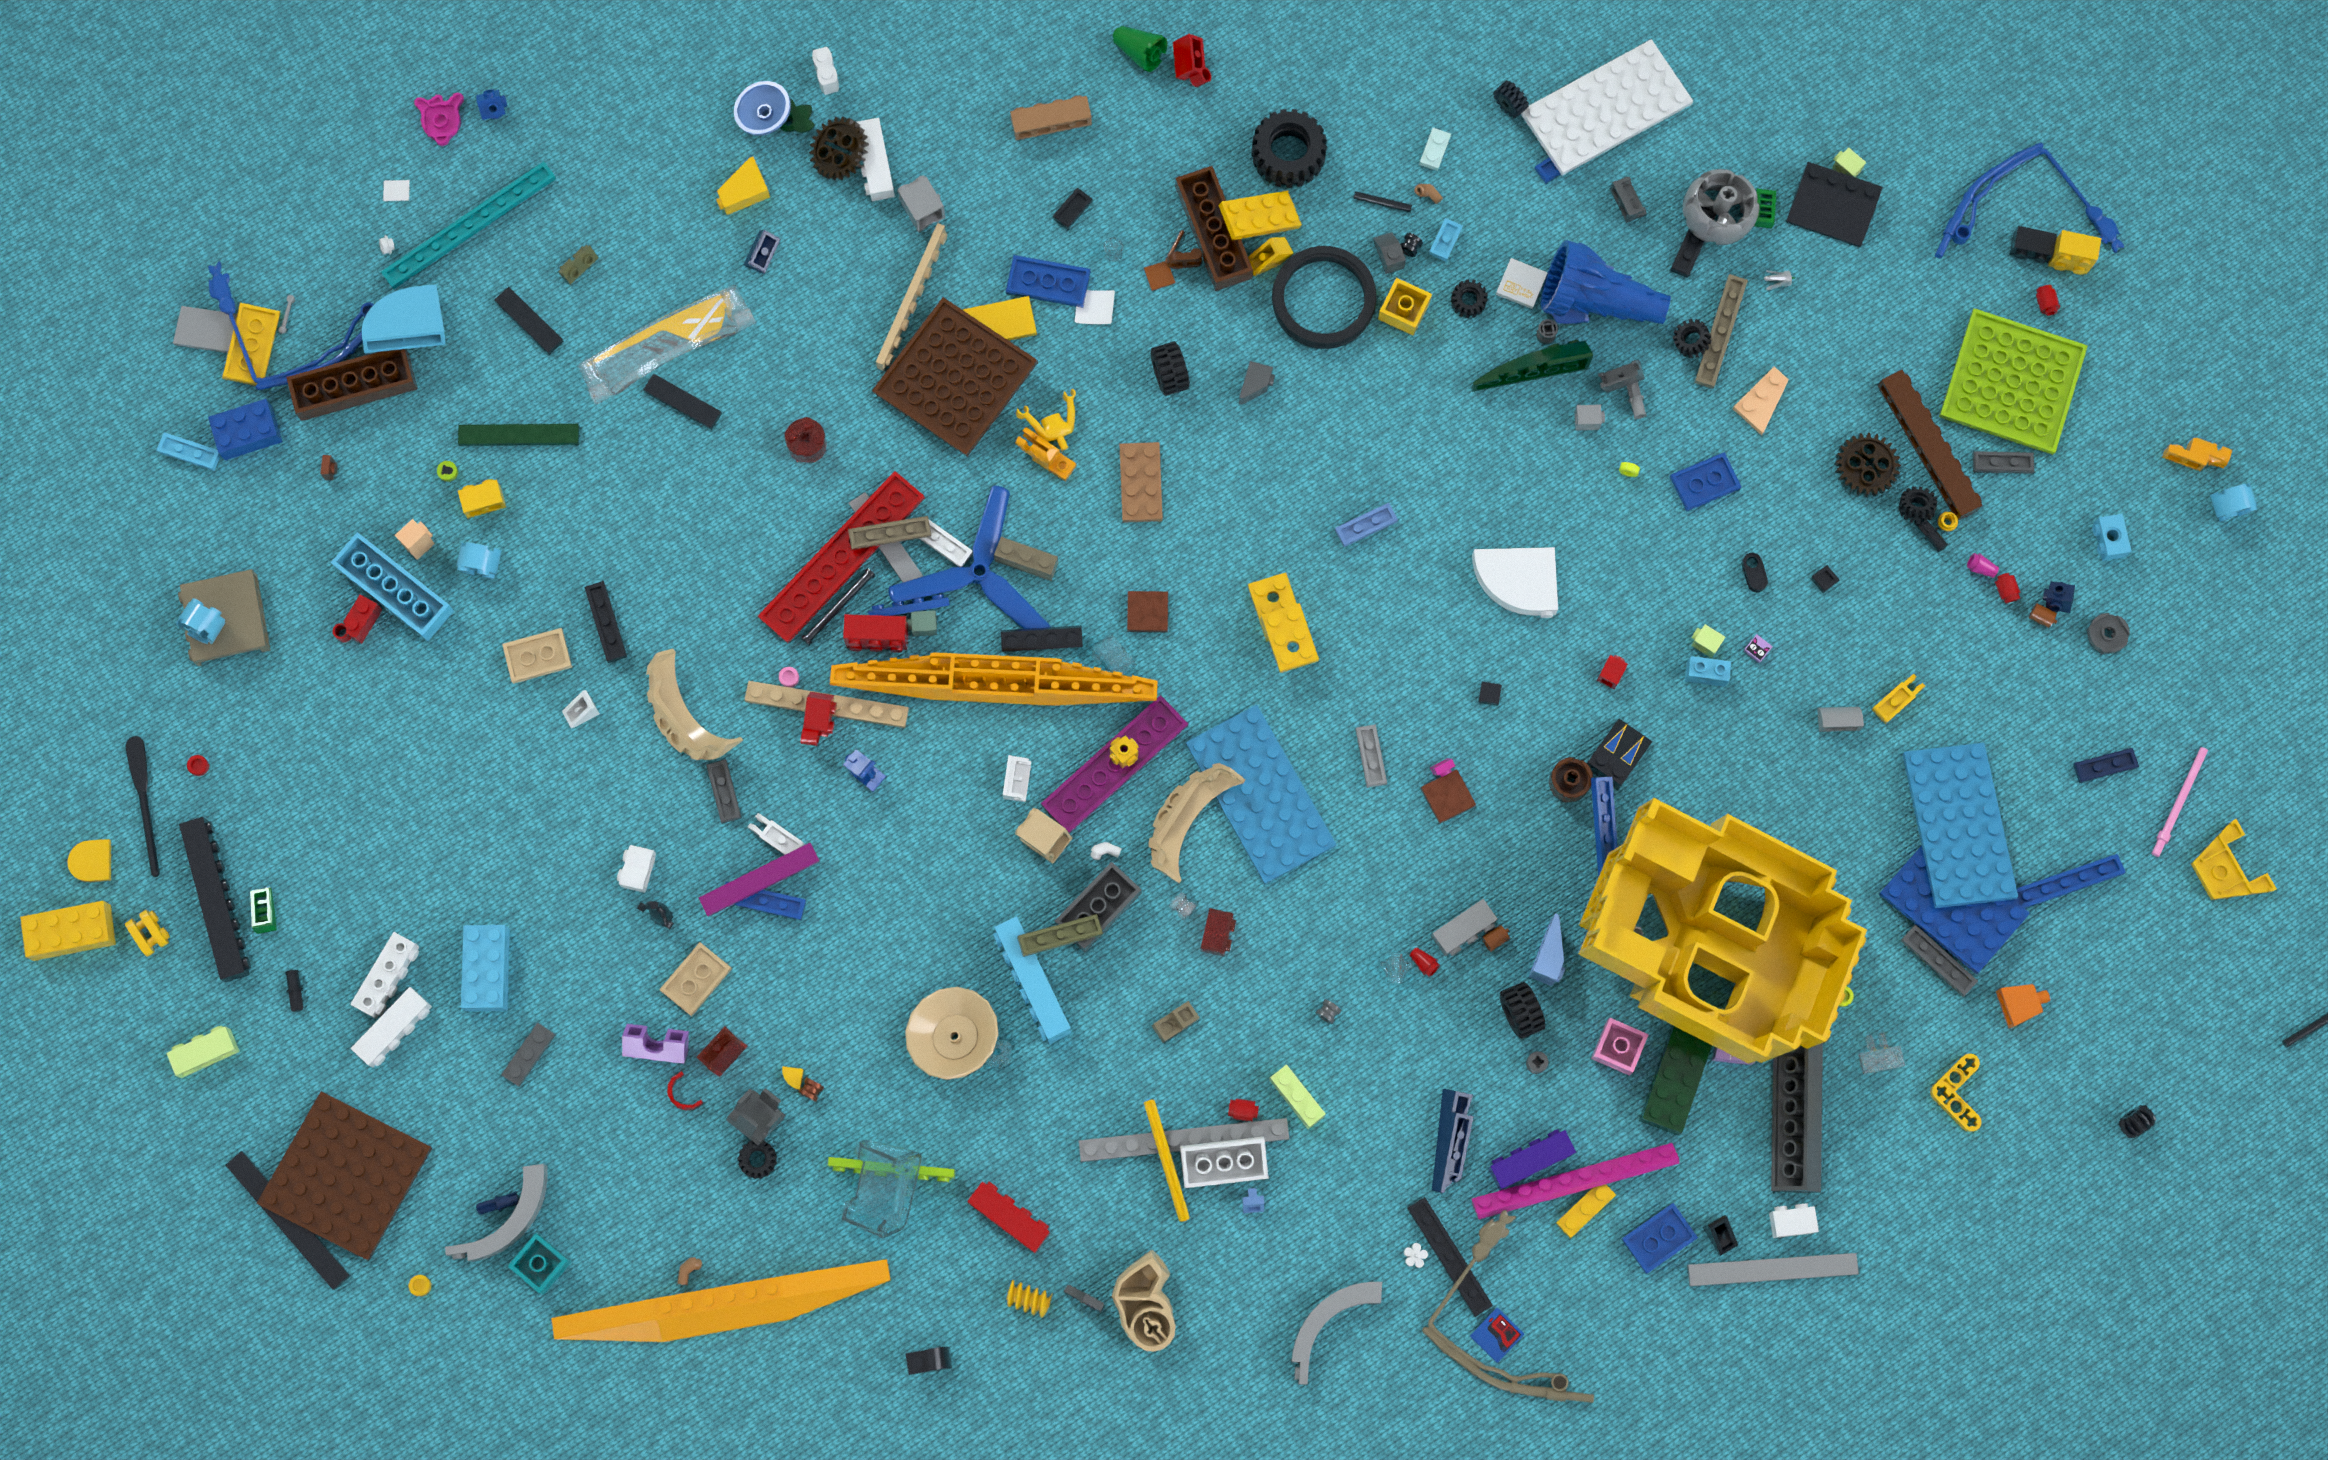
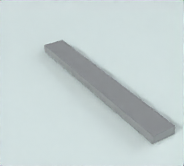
M1856 1253L1687 1265L1689 1286L1859 1274Z

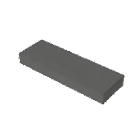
M1974 451L1972 453L1973 472L2034 473V453Z
M727 760L706 764L721 823L741 819Z

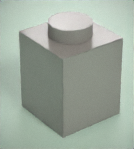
M1601 405L1576 406L1574 411L1575 431L1599 430L1602 423L1605 422V412L1601 411Z

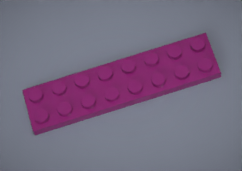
M1160 695L1157 701H1153L1041 803V806L1070 834L1188 727V723ZM1126 735L1128 739L1132 738L1138 744V759L1131 766L1127 765L1122 769L1119 764L1115 765L1109 757L1110 744L1116 738H1123ZM1123 747L1120 751L1127 752L1128 749Z

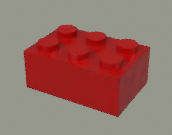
M844 614L843 639L845 645L851 651L870 649L872 652H882V649H887L894 653H901L902 650H907L908 623L906 616Z

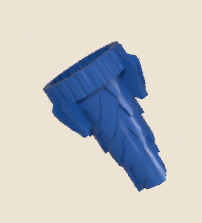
M1564 240L1551 262L1541 296L1542 310L1553 315L1555 322L1560 324L1588 323L1590 319L1588 316L1589 312L1603 317L1610 315L1622 320L1629 318L1640 322L1644 320L1659 324L1665 322L1671 296L1654 291L1647 285L1631 280L1632 276L1614 271V267L1605 265L1606 262L1583 243H1575L1569 240Z

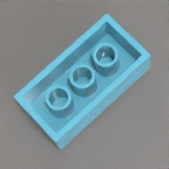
M463 925L461 1008L466 1012L508 1010L510 929L506 925Z

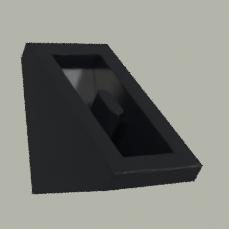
M1726 1215L1703 1227L1720 1256L1738 1246Z

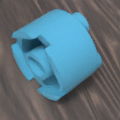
M2250 483L2225 489L2222 493L2218 494L2216 492L2210 495L2219 522L2229 520L2235 516H2243L2257 510V503Z
M461 542L456 565L458 567L457 570L471 576H475V572H477V574L482 575L484 578L494 579L498 571L501 550L494 548L491 551L485 545Z
M192 598L178 618L176 626L180 630L186 628L188 631L187 635L202 643L208 644L210 642V644H213L225 624V619L220 616L222 613L216 608L210 607L208 609L203 606L204 604L201 601Z

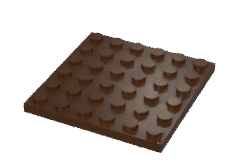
M942 297L872 392L968 457L1038 364V360Z
M321 1091L256 1204L369 1261L431 1152L432 1147Z

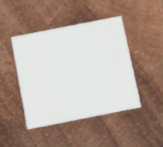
M409 180L384 181L383 201L409 200Z

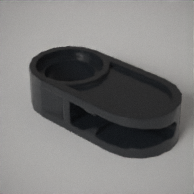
M1754 552L1748 553L1742 560V569L1748 588L1752 592L1759 593L1766 588L1768 578L1761 557ZM1747 559H1755L1757 566L1755 568L1749 567L1746 563Z

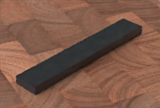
M1424 1197L1409 1206L1407 1210L1453 1284H1455L1468 1265ZM1470 1270L1457 1290L1473 1316L1476 1317L1493 1305Z

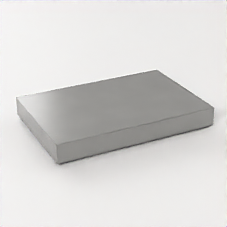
M181 306L173 344L228 353L234 330L228 314L220 311ZM233 314V317L236 321L237 314Z

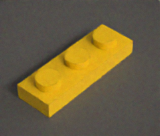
M1606 1184L1594 1187L1565 1213L1556 1224L1569 1238H1572L1616 1194Z

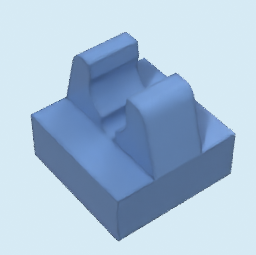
M1256 1188L1248 1189V1197L1242 1198L1243 1213L1264 1212V1196H1257Z

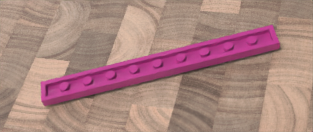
M1669 1143L1472 1198V1204L1479 1220L1501 1214L1504 1210L1507 1212L1673 1166L1679 1164V1157L1673 1144Z

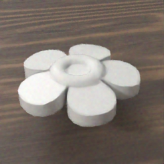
M1414 1243L1412 1249L1407 1247L1404 1250V1255L1408 1257L1405 1260L1408 1266H1413L1415 1263V1266L1420 1268L1424 1265L1422 1259L1427 1258L1428 1253L1426 1250H1421L1419 1243Z

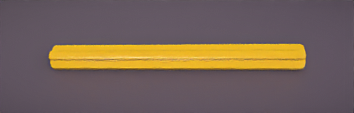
M1154 1099L1144 1102V1106L1176 1213L1180 1222L1190 1219L1156 1103Z

